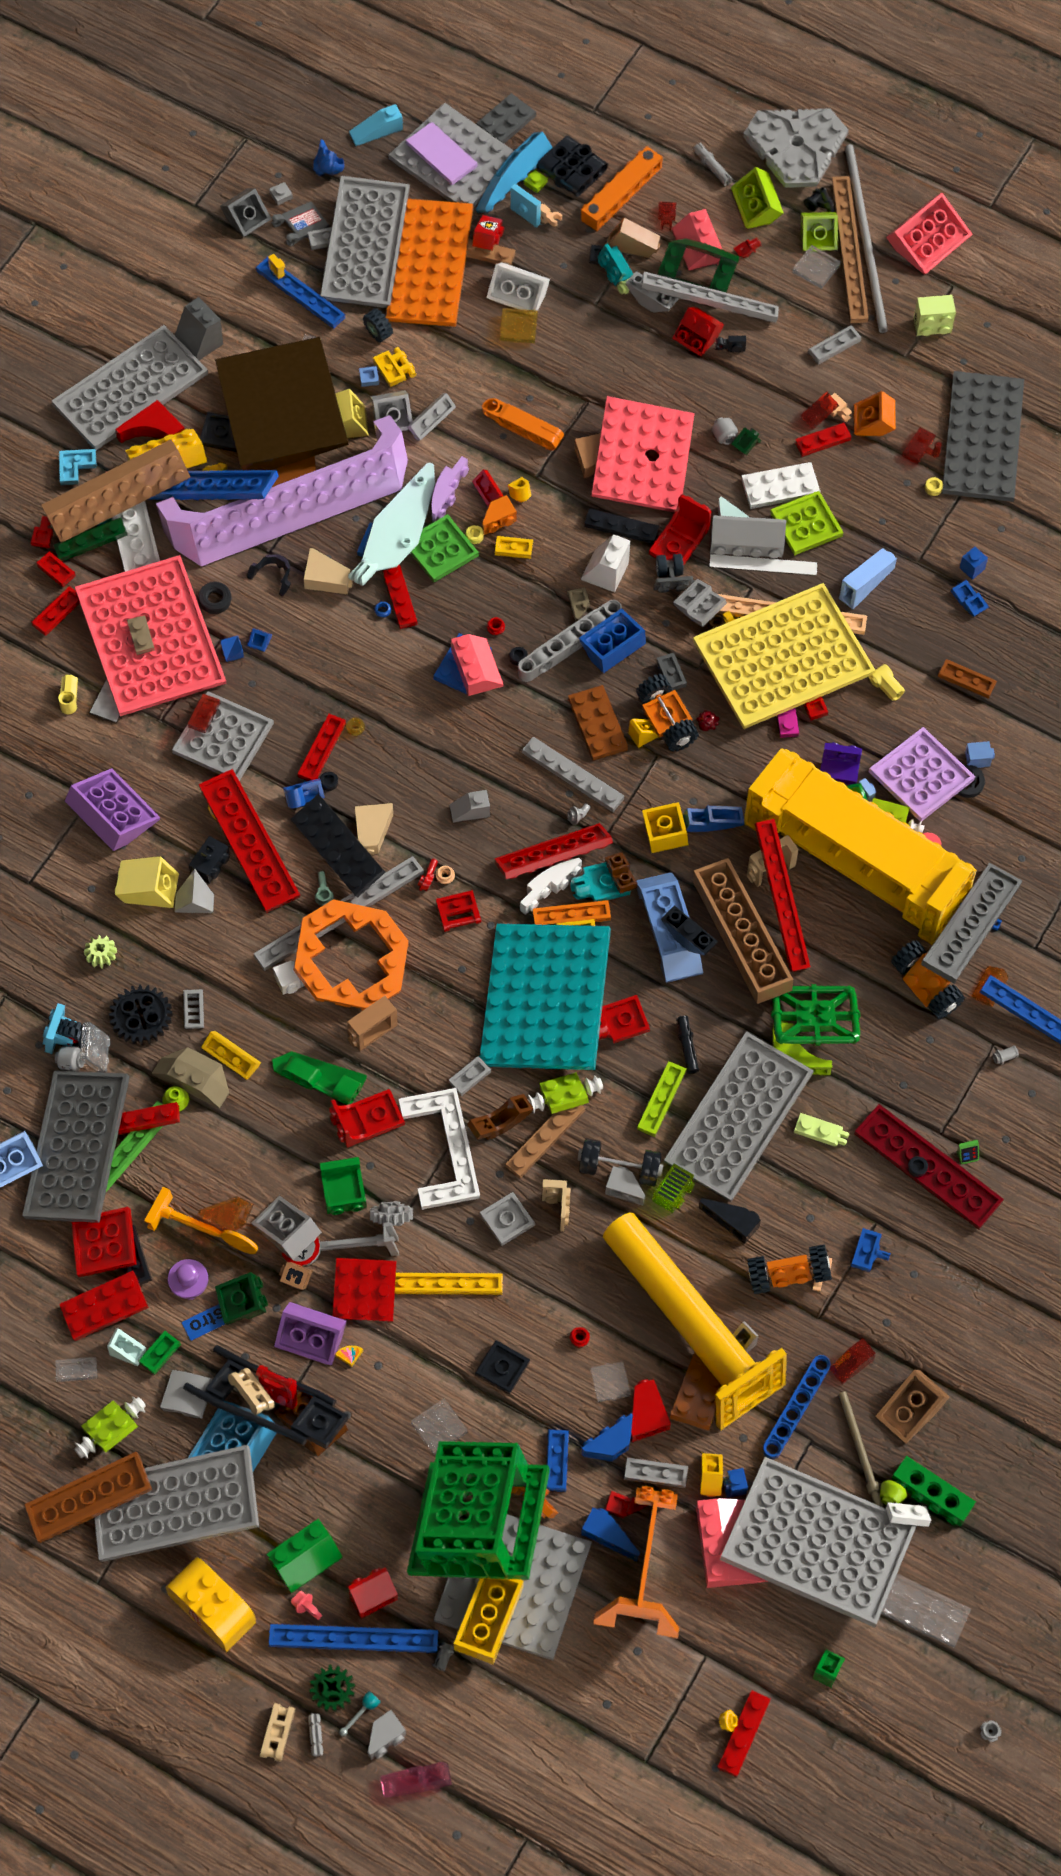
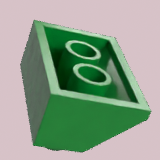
M319 1518L267 1553L269 1563L291 1594L343 1558L334 1540Z

